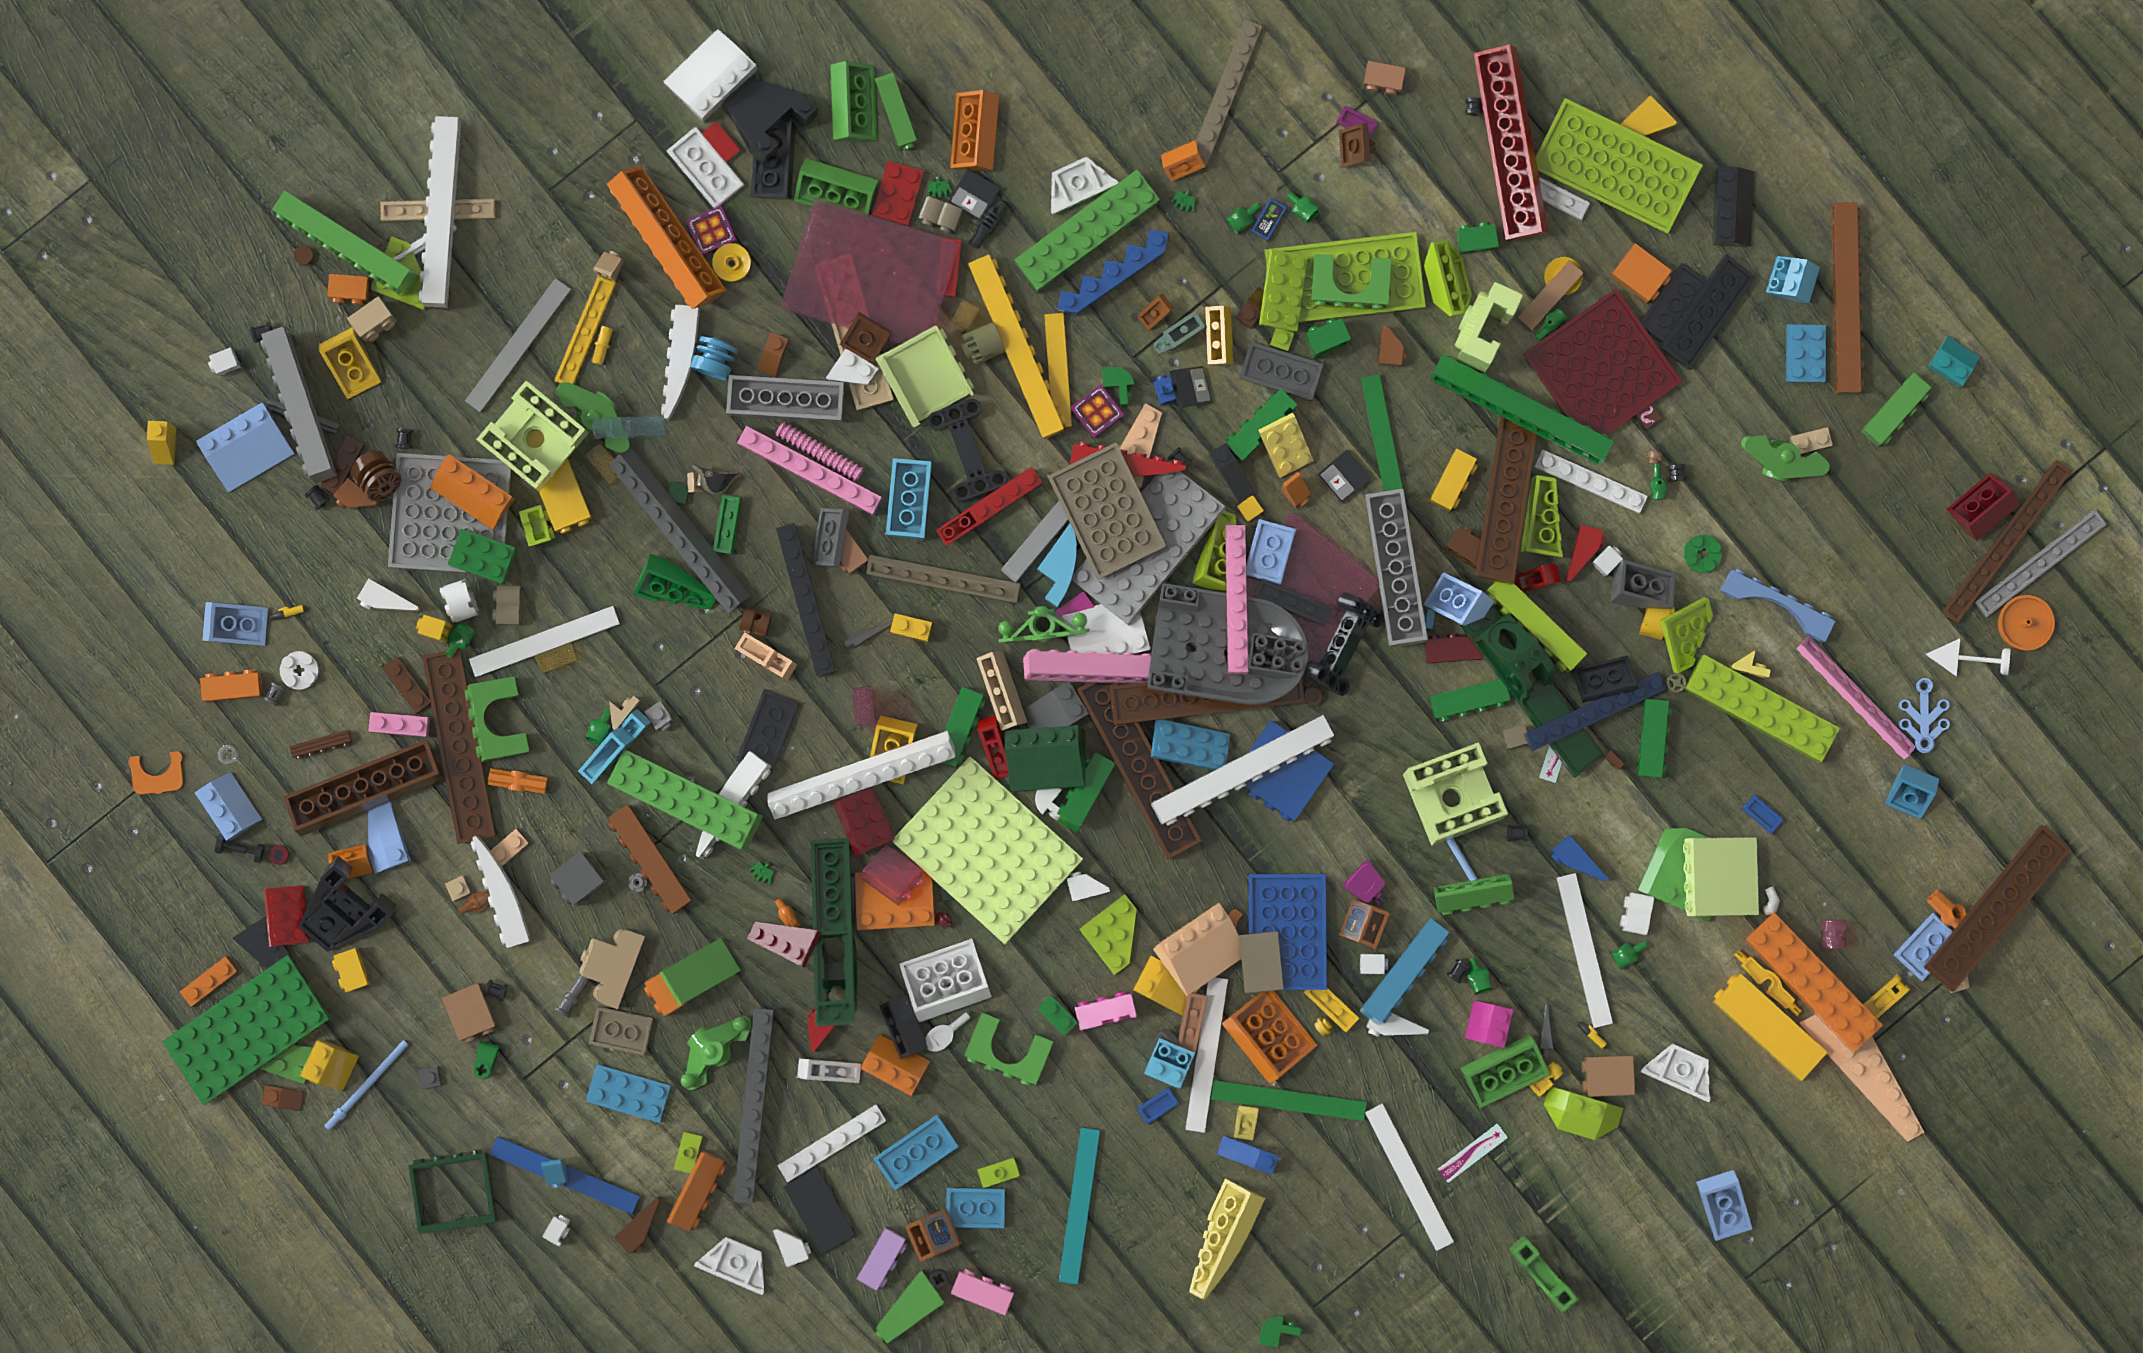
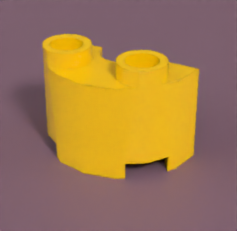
M1675 607L1672 609L1646 608L1639 634L1662 640L1664 633L1660 620L1673 614Z

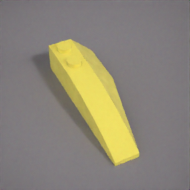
M1225 1179L1208 1216L1210 1223L1208 1231L1204 1232L1203 1238H1205L1203 1250L1200 1249L1199 1252L1200 1262L1199 1266L1195 1267L1189 1292L1205 1300L1219 1283L1248 1237L1263 1205L1264 1197Z

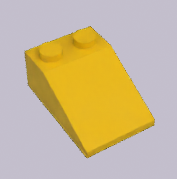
M353 327L319 344V352L347 399L381 382L363 343Z
M880 715L876 725L870 758L914 743L918 724ZM906 774L888 781L904 784Z
M1150 956L1133 990L1183 1016L1187 996L1163 962Z

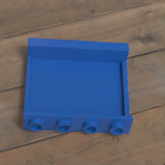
M1270 720L1248 753L1289 732ZM1315 750L1306 755L1303 752L1296 755L1297 760L1289 764L1285 761L1279 764V769L1271 773L1269 770L1263 772V777L1254 782L1252 779L1246 781V786L1244 787L1249 790L1248 794L1256 800L1261 798L1265 801L1264 805L1270 810L1274 811L1276 809L1281 812L1279 816L1286 821H1295L1334 765V763Z

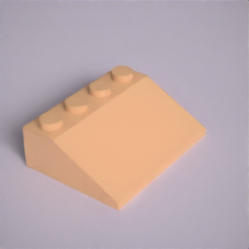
M1220 903L1160 942L1153 949L1186 996H1189L1241 960L1239 935Z

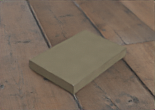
M1278 931L1239 935L1245 993L1283 990Z
M597 1006L589 1044L646 1056L654 1018Z

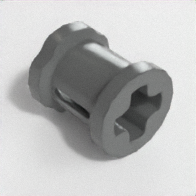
M271 682L268 693L262 699L278 706L281 695L287 690Z

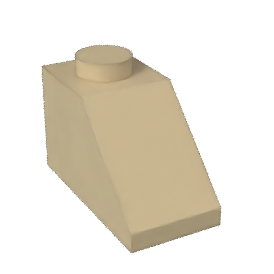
M613 251L609 253L603 252L593 270L597 276L615 282L624 261L618 253Z

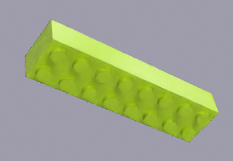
M1702 655L1698 660L1684 691L1817 763L1823 761L1840 729L1706 655Z

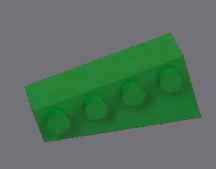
M1282 389L1277 393L1274 392L1267 399V404L1264 407L1260 406L1253 413L1255 416L1250 421L1248 419L1245 420L1237 434L1233 432L1226 439L1228 442L1226 445L1241 463L1263 442L1258 431L1259 429L1296 410L1297 404Z

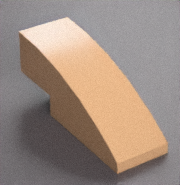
M745 632L735 647L742 654L787 681L797 666L790 659Z

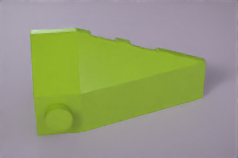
M1225 510L1210 528L1193 579L1194 584L1209 590L1226 591L1225 527L1226 525H1236V515Z

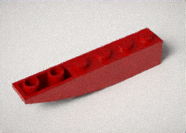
M1079 441V445H1073L1070 465L1106 446L1098 445L1097 448H1092L1090 443ZM1120 449L1133 477L1166 475L1187 471L1188 466L1183 465V461L1173 460L1170 463L1165 462V458L1158 456L1149 459L1146 458L1147 454L1137 452L1133 456L1128 455V451Z
M1030 467L936 531L945 545L948 546L1042 486L1043 483L1034 469Z

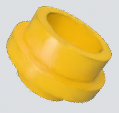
M1319 1017L1314 1024L1316 1029L1323 1036L1329 1035L1331 1033L1330 1028H1332L1331 1024L1326 1018L1322 1019Z

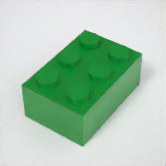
M460 529L448 565L505 586L518 549Z

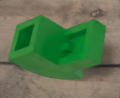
M1120 367L1102 368L1103 388H1119L1120 407L1128 406V401H1131V390H1127V387H1134V381L1130 373Z
M1283 1315L1272 1316L1262 1324L1258 1344L1278 1348L1280 1333L1300 1336L1301 1327H1298V1323L1286 1321V1324H1283Z

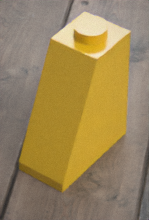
M1650 95L1621 125L1646 137H1650L1672 129L1677 122Z
M148 421L147 443L154 464L174 465L177 427L168 422Z

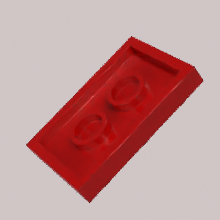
M887 161L872 217L909 227L924 171Z
M304 885L264 889L269 947L309 943L308 935L299 928L306 911Z

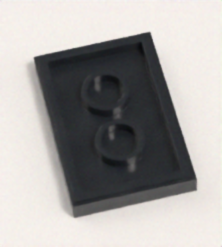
M1628 655L1572 669V675L1582 703L1638 689Z

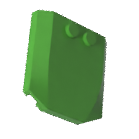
M1688 828L1664 829L1637 891L1686 911L1685 902L1687 900L1684 889L1686 873L1684 872L1685 853L1683 845L1685 839L1708 837ZM1696 916L1707 922L1711 918V916Z

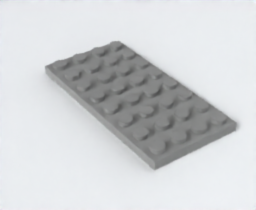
M1182 472L1156 475L1141 492L1167 545L1166 547L1097 580L1088 559H1086L1072 576L1071 581L1128 626L1160 589L1162 583H1165L1226 509L1221 502Z

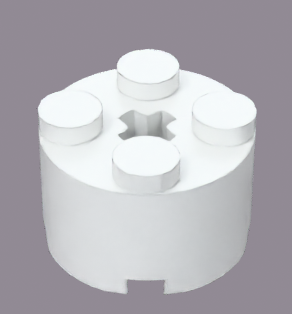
M467 579L440 588L442 598L448 604L445 605L447 615L451 617L452 622H459L478 615L474 594L470 589H467L471 587Z

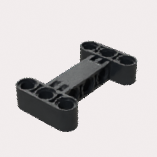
M976 399L962 401L932 412L928 416V424L932 430L939 431L949 427L968 481L962 482L954 488V496L959 502H966L992 493L1007 483V477L1003 471L996 470L986 474L967 422V420L976 418L981 413V405ZM970 404L978 406V410L975 413H970L967 410ZM957 410L960 413L959 418L951 419L949 417L950 412ZM934 417H940L942 423L934 426L931 420ZM996 475H1001L1004 481L1002 484L997 485L993 482V478ZM977 482H984L986 488L983 491L976 490L975 485ZM960 488H965L968 494L961 498L957 495V491Z
M1347 592L1341 594L1338 600L1339 607L1346 613L1320 664L1309 661L1304 671L1305 677L1322 688L1340 696H1345L1349 691L1350 683L1342 676L1367 626L1370 625L1378 628L1384 621V613L1364 599Z

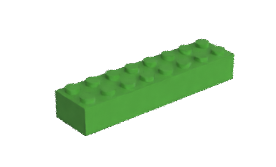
M1135 170L1014 259L1015 264L1034 290L1039 293L1160 204V199L1140 172Z
M285 190L272 209L277 213L275 217L319 245H323L324 248L338 255L349 264L354 265V267L398 295L401 292L408 295L419 278L417 274Z
M623 749L607 784L744 851H747L763 818L762 815L626 749Z

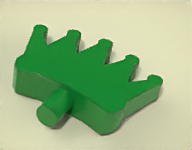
M936 177L937 182H929L927 196L930 195L931 191L933 198H935L937 192L939 199H941L942 192L947 197V190L952 194L948 180L940 182V177Z
M1188 190L1186 194L1178 191L1170 202L1173 203L1176 200L1175 208L1181 203L1180 211L1186 205L1185 212H1188L1190 206L1192 208L1191 211L1194 212L1195 197L1189 196L1190 191Z
M759 861L749 869L750 872L754 870L752 877L758 874L756 881L763 877L762 884L767 879L769 881L768 884H771L774 871L768 869L770 865L768 862L763 866Z

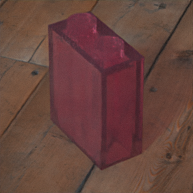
M872 686L852 688L856 727L858 729L876 727L874 688Z
M886 844L864 868L862 880L896 905H899L902 901L905 902L909 898L914 887L918 888L923 881V870Z

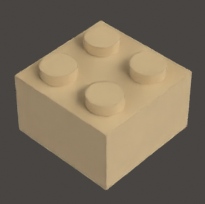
M379 296L347 318L357 334L365 342L376 340L380 332L390 330L397 321Z

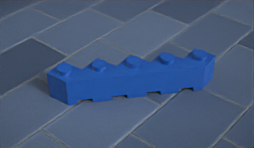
M1150 229L1146 248L1127 245L1124 263L1105 260L1102 279L1083 275L1080 294L1061 291L1058 313L1073 316L1079 315L1085 309L1105 297V295L1124 284L1131 277L1147 268L1154 261L1165 255L1168 232Z

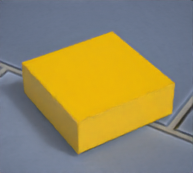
M1253 495L1237 506L1247 522L1264 511Z

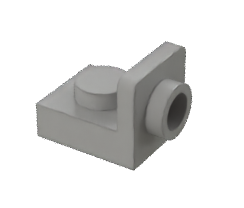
M661 701L645 711V714L657 731L661 729L663 732L672 726L673 718Z

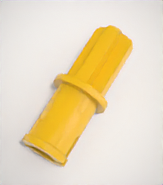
M601 326L598 341L595 342L596 348L592 358L593 363L597 365L603 364L607 348H610L608 344L613 329Z

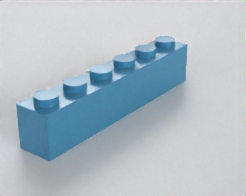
M1429 919L1360 1009V1012L1377 1025L1381 1022L1386 1023L1392 1015L1390 1010L1393 1006L1397 1008L1402 1002V994L1404 992L1408 993L1414 986L1412 981L1415 977L1420 978L1426 970L1424 965L1427 961L1431 963L1436 957V949L1438 947L1442 948L1448 941L1446 936L1449 932L1433 919Z

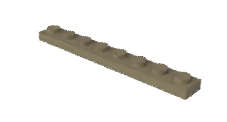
M1246 19L1243 22L1196 140L1198 151L1205 162V167H1207L1262 29L1261 25Z
M869 555L866 574L1014 603H1017L1019 583Z

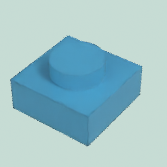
M1427 609L1426 613H1423L1426 630H1432L1435 611Z

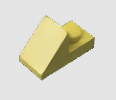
M1755 651L1729 667L1736 672L1765 679L1769 678L1771 671L1766 669V665L1755 663V666H1752Z
M1239 1106L1235 1124V1138L1253 1140L1258 1108Z

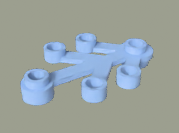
M1922 678L1916 684V689L1920 692V714L1911 706L1909 700H1901L1898 704L1901 711H1906L1920 725L1921 734L1911 726L1909 719H1902L1899 722V728L1906 730L1915 739L1916 749L1921 753L1932 751L1935 745L1934 739L1950 726L1947 719H1940L1937 722V727L1929 733V725L1943 711L1948 710L1950 705L1947 700L1942 699L1938 701L1937 707L1930 714L1928 713V693L1933 688V683L1928 678ZM1921 683L1927 685L1925 690L1921 689ZM1903 702L1908 704L1907 709L1902 708ZM1941 702L1946 703L1945 709L1940 707ZM1903 721H1906L1908 723L1907 728H1904L1902 726ZM1941 721L1946 722L1945 728L1940 726ZM1923 740L1927 741V747L1921 745Z

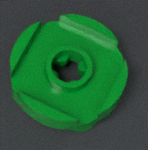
M1694 536L1684 546L1683 558L1690 570L1696 573L1710 572L1721 561V545L1711 536ZM1705 549V553L1708 555L1700 559V555L1697 552Z

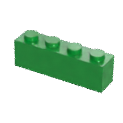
M1500 679L1433 695L1429 697L1434 720L1439 719L1442 722L1450 720L1451 715L1458 714V717L1470 715L1469 711L1476 709L1478 713L1488 710L1487 706L1495 705V708L1506 706V702L1510 701L1507 687Z
M961 687L944 731H948L955 746V757L943 761V763L953 767H957V764H962L965 756L962 753L964 746H969L972 738L969 735L971 728L975 729L979 720L976 717L978 710L982 711L986 700H983L984 695Z
M1645 699L1643 701L1637 776L1660 779L1662 774L1665 775L1666 763L1663 762L1664 755L1667 756L1668 744H1665V740L1670 732L1667 718L1671 717L1672 706H1669V701Z
M1096 752L1093 757L1089 756L1085 762V787H1075V789L1071 788L1066 796L1069 800L1066 805L1062 804L1057 814L1060 816L1057 822L1078 832L1115 765L1113 761Z

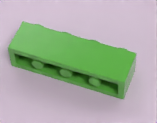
M1912 373L1860 432L1877 447L1882 443L1886 445L1892 438L1890 435L1894 429L1898 431L1905 423L1903 419L1907 415L1910 417L1917 410L1916 404L1919 401L1923 403L1930 395L1928 391L1931 387L1917 374Z

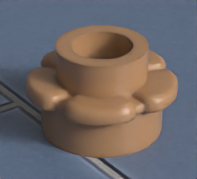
M1647 451L1645 458L1648 459V463L1659 464V461H1663V453Z

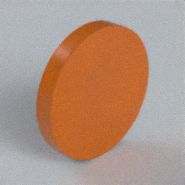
M2021 595L2009 600L2002 607L1998 616V630L2002 639L2012 648L2021 651L2034 650L2046 644L2051 638L2055 627L2054 615L2049 605L2042 599L2032 595Z

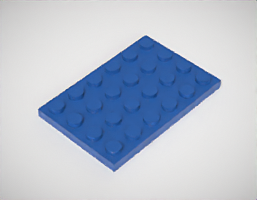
M1249 874V934L1278 931L1283 990H1327L1326 874Z

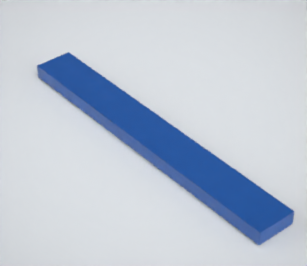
M500 1137L496 1138L490 1153L491 1156L544 1177L541 1163L553 1160ZM566 1165L568 1182H564L565 1187L633 1214L640 1197L639 1195Z

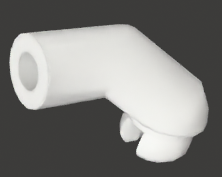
M1774 886L1765 889L1769 899L1768 904L1763 907V912L1766 915L1776 913L1780 903Z

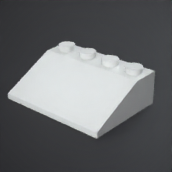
M717 29L664 83L705 122L723 104V101L758 69L756 64Z
M1102 604L1096 605L1094 608L1062 616L1073 626L1075 625L1072 620L1076 613H1083L1088 619L1085 629H1090L1089 633L1067 636L1071 651H1077L1078 653L1094 651L1097 654L1114 652L1120 655L1124 653L1136 655L1150 651L1141 613L1136 616L1129 626Z
M972 939L899 964L918 1022L992 997Z

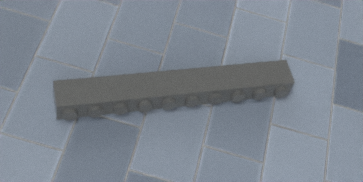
M631 448L619 454L609 464L610 468L726 612L729 614L741 607L751 595L635 451Z
M754 1008L733 1202L753 1204L755 1199L775 1010Z

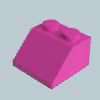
M1473 1000L1465 1038L1504 1048L1513 1010Z

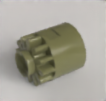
M993 322L962 335L965 341L961 344L967 360L972 358L975 365L1006 352Z

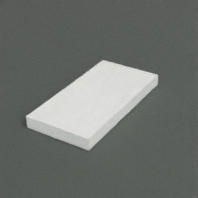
M697 127L667 150L668 154L713 208L722 205L745 186Z

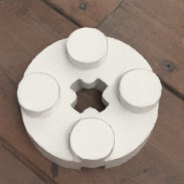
M296 651L283 658L280 666V676L283 682L293 689H308L319 676V665L311 655L302 651ZM299 665L301 668L305 669V671L301 673V676H298V673H295V669H297V666Z

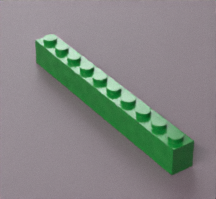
M1443 354L1430 378L1431 381L1600 467L1614 443L1609 436L1599 434L1593 431L1591 427L1577 423L1572 417H1566L1556 409L1548 408L1542 405L1540 401L1526 397L1521 391H1514L1505 383L1497 382L1491 379L1489 375L1475 371L1470 365L1459 363L1452 356Z

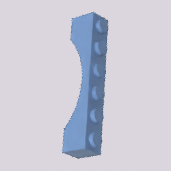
M1735 569V571L1731 570L1728 572L1719 591L1720 593L1734 600L1758 598L1774 602L1785 608L1796 618L1805 635L1821 643L1826 642L1835 623L1831 619V615L1825 612L1820 614L1814 611L1815 607L1807 603L1802 605L1797 602V598L1788 594L1784 596L1780 594L1779 589L1772 586L1768 588L1762 585L1763 582L1753 577L1751 580L1745 577L1746 573L1741 570Z

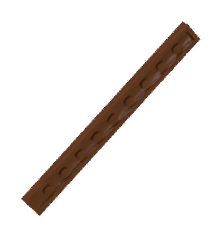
M2058 460L2053 462L1941 613L1956 624L1961 620L2072 472Z

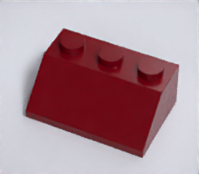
M1989 473L1946 510L1959 526L1977 541L2016 509L2020 503L2011 488Z

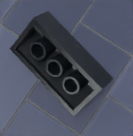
M1718 166L1716 169L1712 245L1751 247L1754 171L1732 166Z

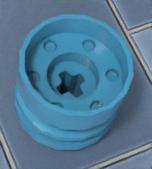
M701 336L699 342L706 345V347L698 345L697 349L704 353V355H694L690 368L707 376L728 381L732 369L725 364V361L735 362V358L728 355V353L737 355L739 350L723 340Z

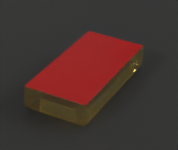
M716 121L702 132V135L726 163L740 152L737 145Z

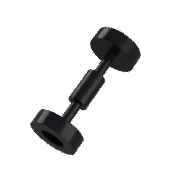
M219 834L214 850L215 853L222 854L224 847L234 852L254 854V862L261 863L265 852V845L258 844L256 850H251L247 846L238 844L230 845L226 844L224 836Z

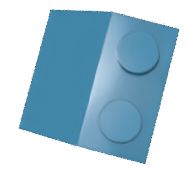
M1903 764L1895 778L1885 804L1921 819L1936 795L1939 779Z

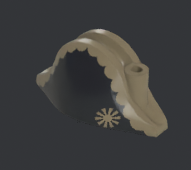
M692 466L698 474L696 485L701 486L704 491L714 495L724 493L731 482L741 475V473L710 470Z

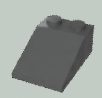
M1623 559L1613 570L1611 603L1634 608L1672 609L1676 574Z
M1069 681L1023 709L1028 722L1027 725L1030 729L1071 726L1089 715Z

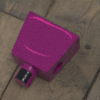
M1367 859L1341 885L1343 889L1366 904L1373 898L1381 906L1388 899L1381 891L1386 883Z

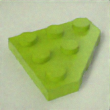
M391 236L385 254L393 259L411 248L409 243ZM411 252L397 261L419 276L408 295L402 292L398 295L375 279L370 289L425 311L426 307L419 301V290L423 288V282L420 280L422 270L414 253Z
M1703 597L1660 620L1674 673H1680L1694 665L1696 660L1694 655L1697 648L1701 647L1706 635L1704 633L1705 628L1713 617L1709 598Z
M1125 894L1079 929L1114 975L1130 963L1137 909Z

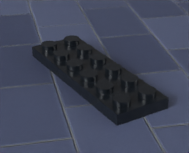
M1724 254L1659 347L1687 370H1691L1753 282L1755 276L1728 254Z

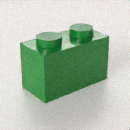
M1490 222L1480 223L1478 227L1463 225L1456 231L1460 255L1497 250L1499 247L1495 224L1490 225Z
M1052 995L1037 1008L1063 1036L1078 1023Z

